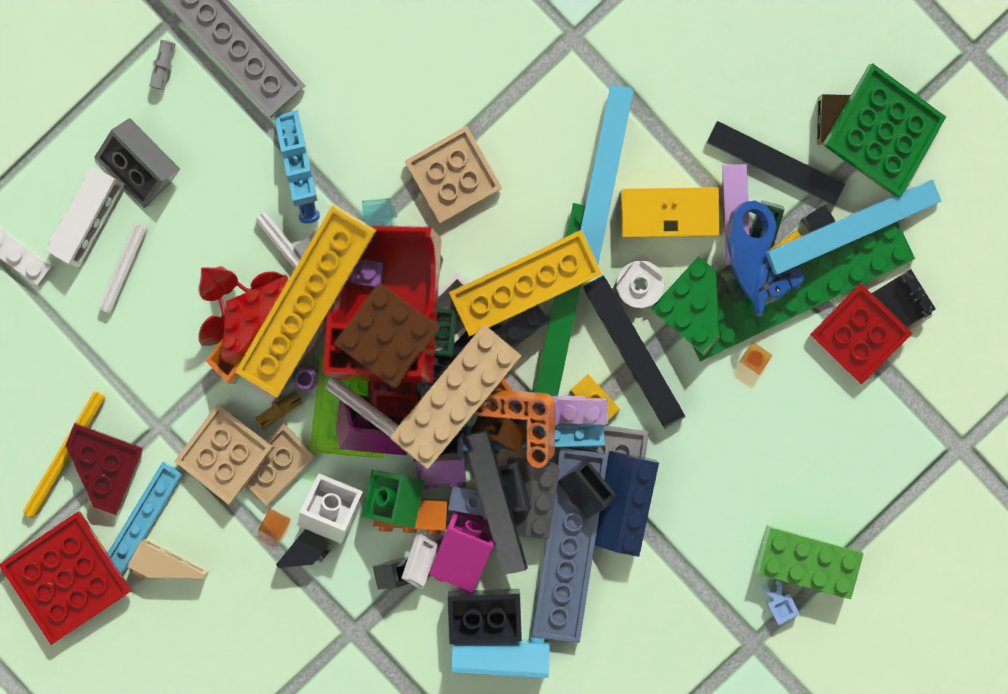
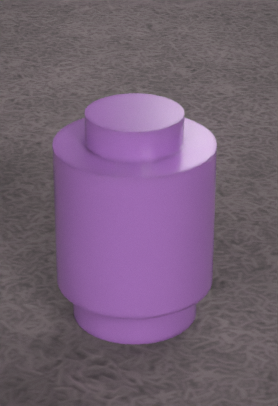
M302 367L294 373L293 382L299 390L309 391L318 385L319 374L312 367Z

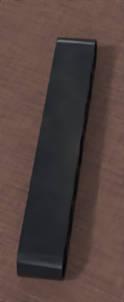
M602 275L584 285V292L664 429L686 418L605 276Z

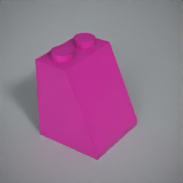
M454 511L428 575L438 581L452 584L460 590L473 593L494 545L488 520H484L479 515Z

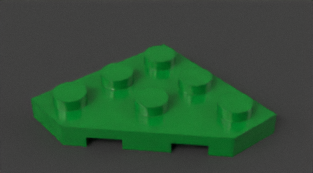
M698 256L650 309L700 353L705 355L720 338L719 296L717 292L718 273Z

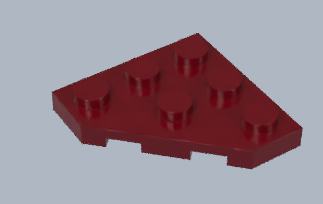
M74 422L65 446L88 493L89 499L94 508L117 515L143 447Z

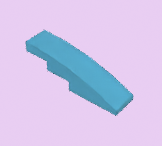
M298 110L274 116L294 207L318 201Z

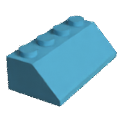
M531 636L530 640L522 639V642L453 644L451 672L549 678V641H544L545 638Z

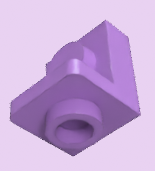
M359 260L348 281L352 285L376 287L378 283L382 284L385 264L383 262Z

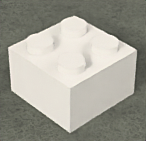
M318 473L299 513L297 526L342 544L360 505L363 491Z

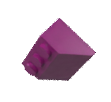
M359 395L368 402V396ZM339 400L336 423L339 449L407 456L408 453L391 440L387 434L342 400ZM387 416L398 425L405 419Z

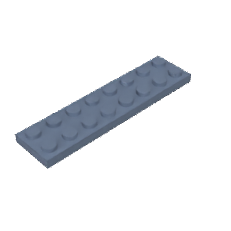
M560 448L557 465L560 468L558 480L584 459H587L605 480L608 453ZM557 484L549 539H546L532 636L580 643L600 512L587 519L559 484Z

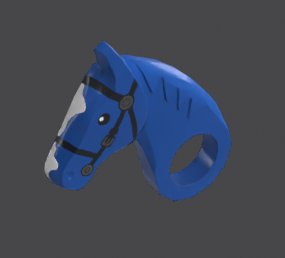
M754 200L738 205L731 212L727 231V247L735 276L747 297L753 302L756 316H761L764 305L774 302L799 288L803 283L804 275L798 267H793L774 275L765 253L770 250L776 231L774 214L765 204ZM746 212H751L760 219L763 230L759 238H753L745 232L742 220Z

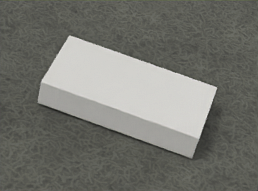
M416 534L401 579L417 588H424L438 544L422 534Z

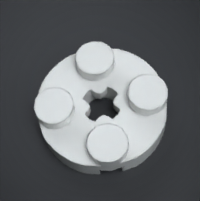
M635 261L625 265L619 272L616 290L620 299L628 306L645 308L655 304L662 296L664 291L663 276L654 264L648 261ZM645 279L644 285L646 289H639L637 291L634 280Z

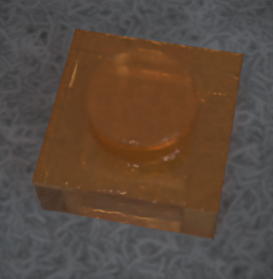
M751 342L739 362L760 375L772 354L756 343Z
M269 508L258 530L280 541L291 518Z

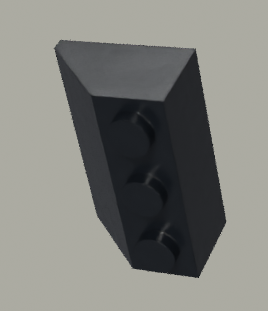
M520 589L474 590L473 593L469 591H448L449 644L522 642Z

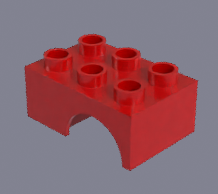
M369 225L376 232L359 260L383 262L385 265L382 285L437 324L442 241L440 236L432 227ZM348 279L337 296L334 309L331 313H327L323 373L336 380L386 382L334 344L375 288L352 285ZM436 334L401 382L433 384Z

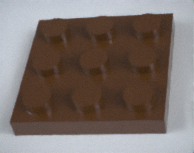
M378 283L334 344L396 389L437 333L440 326Z

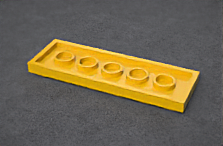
M582 230L450 291L449 294L468 335L472 336L483 325L489 328L587 282L602 273Z

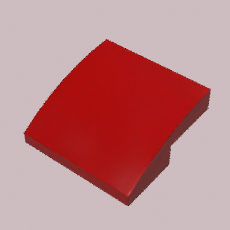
M368 381V403L386 416L406 418L417 405L418 395H415L416 383L400 382L395 389L387 382Z

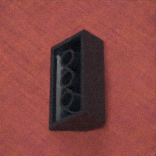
M535 305L489 327V329L514 349L550 320L540 307ZM466 331L454 343V359L474 335L469 336Z

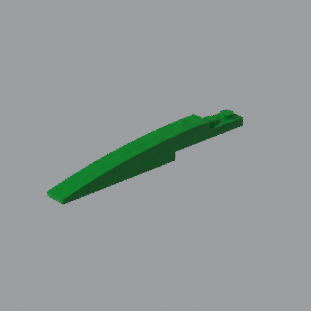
M572 204L566 237L581 230L585 205ZM581 284L553 297L549 316L550 321L547 325L534 393H545L550 396H558Z

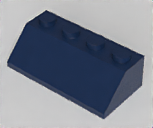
M609 450L604 481L617 496L599 513L595 546L616 553L640 557L659 467L657 460Z

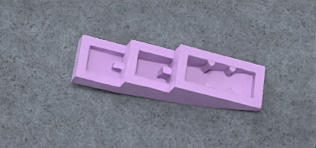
M746 164L722 165L725 265H731L727 247L730 214L738 205L748 202ZM746 212L742 222L745 232L749 235V212Z

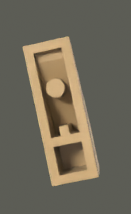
M147 539L140 541L127 566L133 569L132 573L140 578H145L146 576L148 578L203 579L208 573L207 570Z

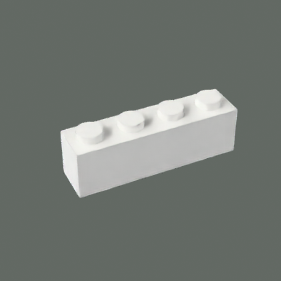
M91 166L90 170L85 173L83 183L78 192L73 195L70 207L61 217L58 229L50 237L46 251L68 264L80 267L125 183Z

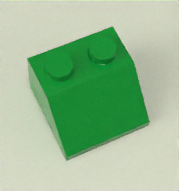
M371 470L362 517L415 528L425 480Z

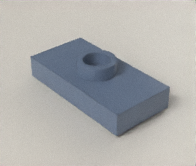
M452 487L448 510L483 516L477 490Z

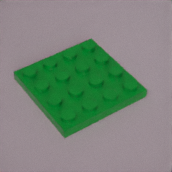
M872 63L867 66L824 141L823 146L893 196L902 197L946 116Z

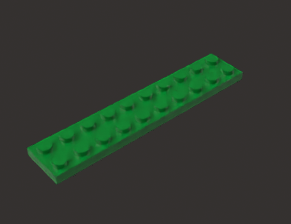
M898 221L795 266L801 269L804 275L802 285L782 298L764 305L761 316H756L753 302L747 297L743 289L719 299L720 338L705 355L693 347L699 362L852 290L860 283L864 284L914 260L913 252Z

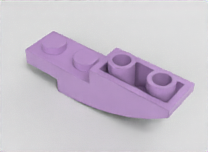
M551 396L555 401V425L559 423L606 425L608 423V399L587 398L586 396ZM514 400V406L522 410L521 403ZM537 402L538 409L545 412L544 404ZM510 418V420L517 424H527L525 419Z

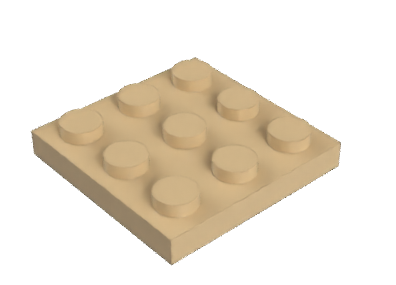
M467 126L404 161L440 224L502 189Z
M217 404L175 459V462L228 505H232L275 447L222 405Z

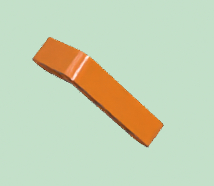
M493 390L473 414L476 416L527 420V460L530 465L541 468L553 458L555 452V401L549 394ZM491 398L498 402V408L492 406ZM514 400L521 403L522 410L514 406ZM537 402L544 404L545 412L538 409ZM537 426L544 428L545 435H541L537 431ZM537 450H541L545 454V459L537 455Z

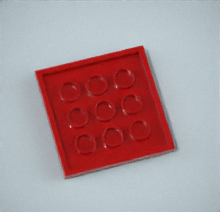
M81 511L76 512L0 564L1 570L50 645H53L132 592V589Z

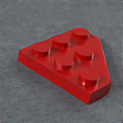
M286 276L226 301L222 359L229 363L245 356L289 279Z

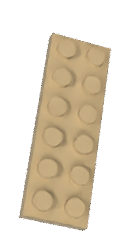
M483 325L389 438L428 469L519 360L521 355L486 325Z

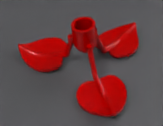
M223 266L216 268L201 267L198 293L205 301L218 300L221 316L212 315L202 323L198 334L200 345L211 346L219 344L223 338L225 322L223 295L231 293L236 286L244 292H249L285 276L288 278V276L274 271L263 272L252 280L251 288H247L238 281V277L234 272L227 270Z

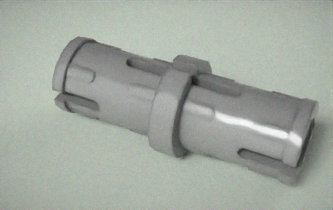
M160 40L158 54L152 64L154 69L149 87L159 90L165 89L168 72L172 69L171 60L176 46L175 43Z

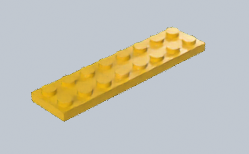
M334 204L330 207L238 366L236 374L276 398L279 397L376 232L375 229Z

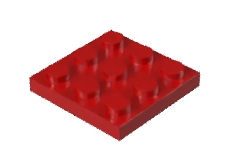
M861 283L810 333L861 385L913 334Z

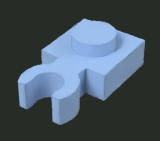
M775 579L776 590L770 591L766 584L763 585V589L767 595L772 597V600L768 601L767 604L776 623L780 625L800 614L790 593L787 592L782 595V583Z

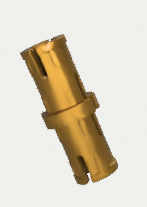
M294 390L281 401L272 403V407L256 416L255 419L259 425L261 424V428L265 430L278 419L287 417L286 414L302 404L303 401Z

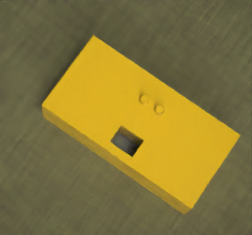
M719 187L621 189V239L719 236Z

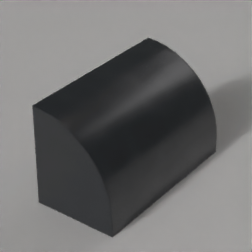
M587 459L578 463L558 480V484L587 519L605 509L617 496Z

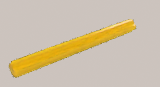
M98 391L92 393L76 423L89 427L105 400V396ZM70 432L22 511L23 514L30 518L36 516L71 457L65 446Z

